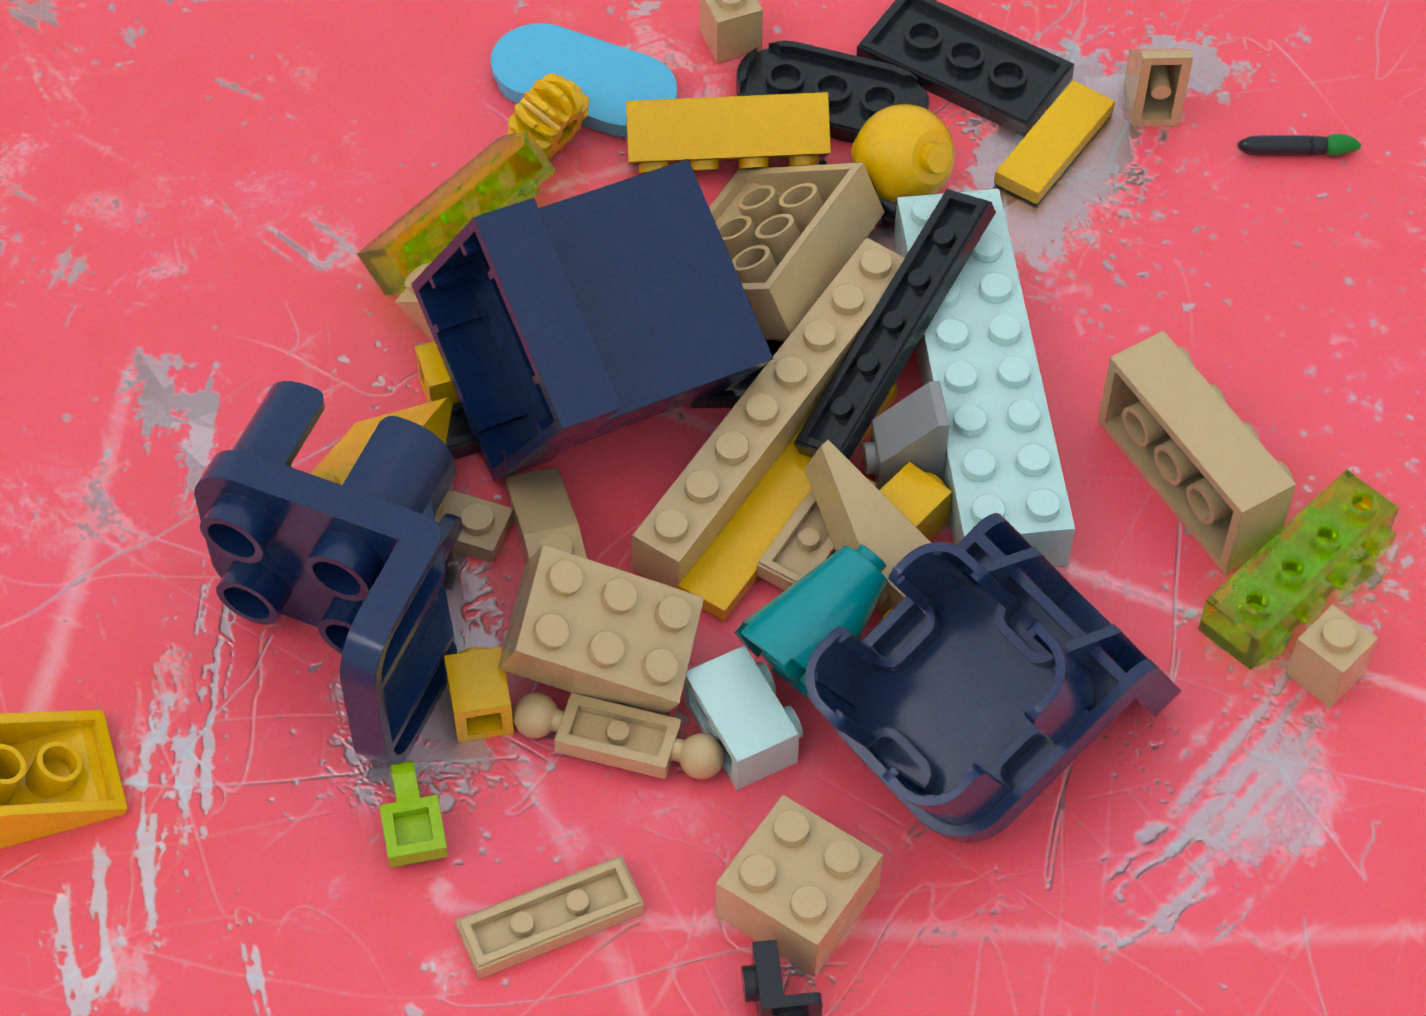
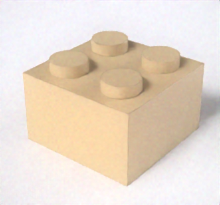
M782 795L716 882L715 915L756 941L776 939L780 956L815 977L880 888L883 854L785 795Z

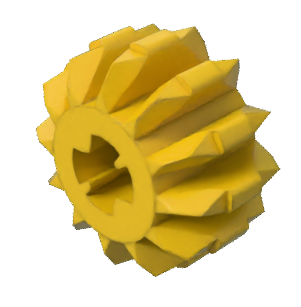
M554 73L545 75L543 79L535 81L533 87L528 92H524L522 100L514 106L515 112L508 120V136L526 154L530 153L536 159L541 158L544 161L550 159L554 154L560 153L569 141H572L575 133L582 128L581 123L588 116L589 98L570 79L567 80L561 75Z

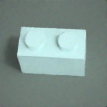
M745 645L688 670L684 682V702L702 733L714 736L722 744L725 753L723 768L736 790L798 763L799 738L803 737L800 720L793 708L789 705L783 707L776 697L775 682L768 667L762 661L756 664Z

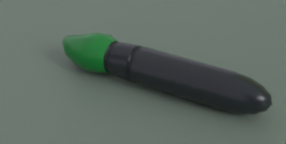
M1337 133L1327 137L1314 135L1250 136L1239 141L1237 146L1242 152L1251 155H1323L1326 153L1329 156L1336 157L1359 150L1361 143L1352 136Z

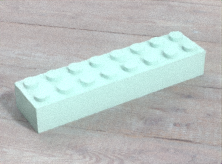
M999 189L960 192L991 201L996 213L915 348L922 385L924 386L928 382L940 381L950 424L943 482L952 491L949 524L953 544L957 545L982 519L993 513H999L1054 567L1067 566L1075 526ZM943 194L897 197L894 228L897 254L906 257Z

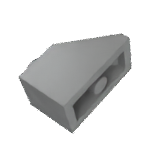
M940 381L928 382L872 420L870 442L862 443V462L865 474H874L878 490L890 481L908 462H911L925 473L935 474L943 481L950 424Z

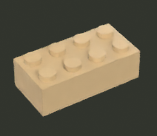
M1164 331L1111 356L1097 422L1221 571L1227 574L1277 547L1296 487L1288 467L1283 462L1276 461L1260 443L1254 428L1249 423L1240 420L1227 405L1221 390L1216 385L1208 383L1195 368L1188 352L1180 346L1177 347Z

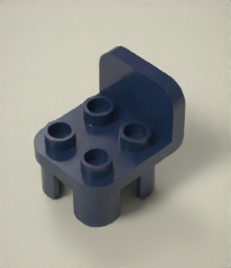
M294 381L277 382L270 388L234 448L222 451L214 456L194 489V496L201 520L200 531L206 539L212 565L222 578L216 587V592L225 606L251 622L265 625L273 624L279 615L283 614L318 627V632L323 640L342 654L340 683L355 752L389 766L402 763L414 747L448 684L444 656L458 653L456 644L453 641L454 631L443 581L446 577L444 563L462 532V519L456 515L446 513L438 524L434 517L454 480V458L446 444L425 427L398 416H388L379 422L343 485L292 468V462L322 415L325 403L322 392L317 388Z
M993 513L982 519L957 545L934 542L924 544L909 552L889 574V580L906 597L863 640H860L843 626L831 631L812 652L805 675L806 689L813 705L833 725L838 735L918 820L945 838L967 843L992 838L1005 830L1134 699L1156 718L1181 692L1151 659H1148L1115 624L1112 625L999 513Z

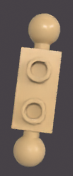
M530 693L520 698L513 710L514 724L524 736L542 738L551 732H557L554 740L555 752L662 779L667 778L672 761L679 762L683 771L690 777L708 779L721 770L725 760L722 744L710 734L697 733L689 736L686 740L679 739L682 732V719L571 693L564 711L558 709L555 702L549 696L542 693Z

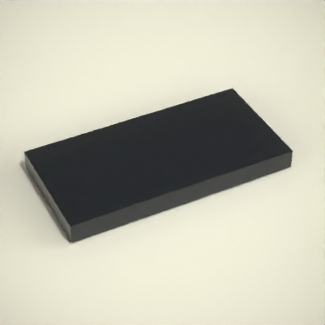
M895 0L858 44L856 55L902 67L918 78V84L922 89H926V91L1024 137L1071 79L1075 65L936 0Z

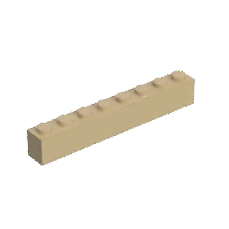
M869 238L863 241L774 354V359L767 363L632 535V570L650 580L678 589V585L806 423L905 257Z

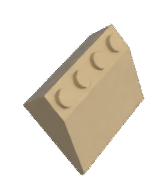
M863 162L739 169L709 207L765 340H775L778 342L785 341L859 246L869 237L870 232L885 213Z

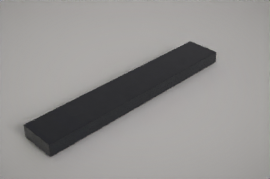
M949 189L945 190L794 441V445L799 453L813 457L820 446L829 440L848 460L850 459L994 217L996 211L991 201Z

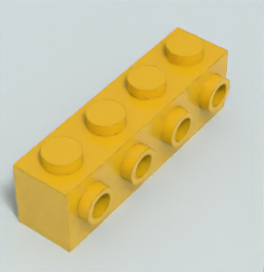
M828 92L626 101L625 104L628 165L639 164V173H647L669 166V163H678L687 159L693 171L719 170V161L739 160V169L769 168V159L789 158V166L817 165L820 156H828L831 153Z

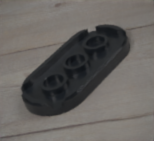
M795 41L769 43L768 49H763L759 52L758 48H756L741 60L737 69V96L828 92L830 138L854 143L865 122L876 112L886 107L897 104H912L926 109L929 107V96L926 89L923 91L922 87L918 84V78L902 67Z

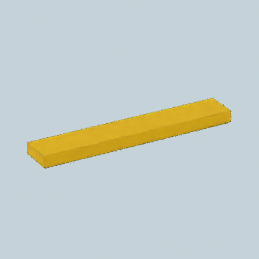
M893 385L874 418L885 412L895 400L898 385ZM872 422L869 425L867 431L865 432L856 449L859 447V445L871 431ZM802 428L678 585L680 590L704 597L702 609L723 621L729 617L758 579V561L812 489L804 470L812 457L799 453L794 445V441Z

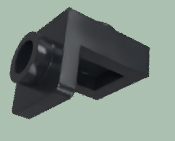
M777 940L752 942L751 965L741 966L745 1003L756 1002L758 1016H822L821 993L784 995Z

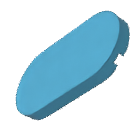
M535 23L515 28L498 40L491 53L492 75L497 82V88L503 96L515 103H519L524 97V92H528L533 87L535 81L543 79L545 75L550 73L561 75L563 78L570 79L582 89L581 92L589 98L588 116L582 121V126L612 136L627 137L626 101L677 99L676 79L671 70L661 61L558 25Z

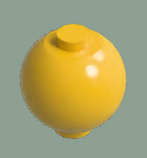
M897 104L876 112L865 122L853 143L851 155L853 163H864L877 196L881 199L897 203V197L932 195L940 192L951 176L955 161V147L947 126L933 112L917 105Z

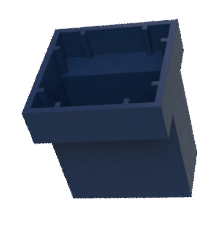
M688 159L538 208L535 199L531 198L475 216L411 283L494 482L549 462L569 447L729 389L774 359Z

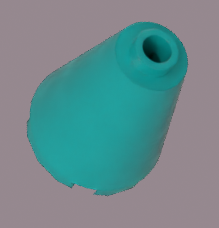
M862 544L856 550L844 545L743 621L734 633L757 657L762 655L773 666L772 671L810 699L806 689L805 675L812 652L831 631L840 626H843L860 638L888 584L887 578L881 573L887 565L878 555Z

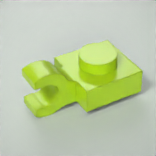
M414 761L390 765L397 802L379 805L390 868L448 857L438 795L420 798Z

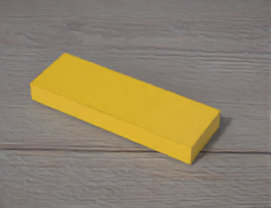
M1072 80L995 171L994 183L1037 205L1111 116L1115 101Z

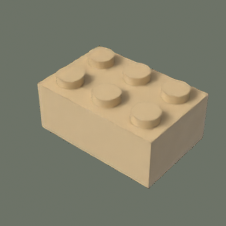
M543 544L525 564L498 669L571 693L666 715L680 703L704 597Z

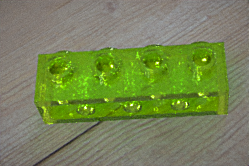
M528 129L500 136L356 254L385 295L403 293L406 289L404 286L405 280L410 273L420 265L433 261L473 217L533 198L540 191L538 186L554 174L556 170Z
M1346 469L1206 600L1198 630L1249 670L1266 655L1270 659L1275 658L1286 647L1293 634L1291 631L1301 621L1309 625L1319 616L1327 604V596L1336 588L1341 592L1345 591L1358 577L1362 570L1361 564L1370 555L1378 559L1387 551L1396 537V532L1392 530L1399 507Z

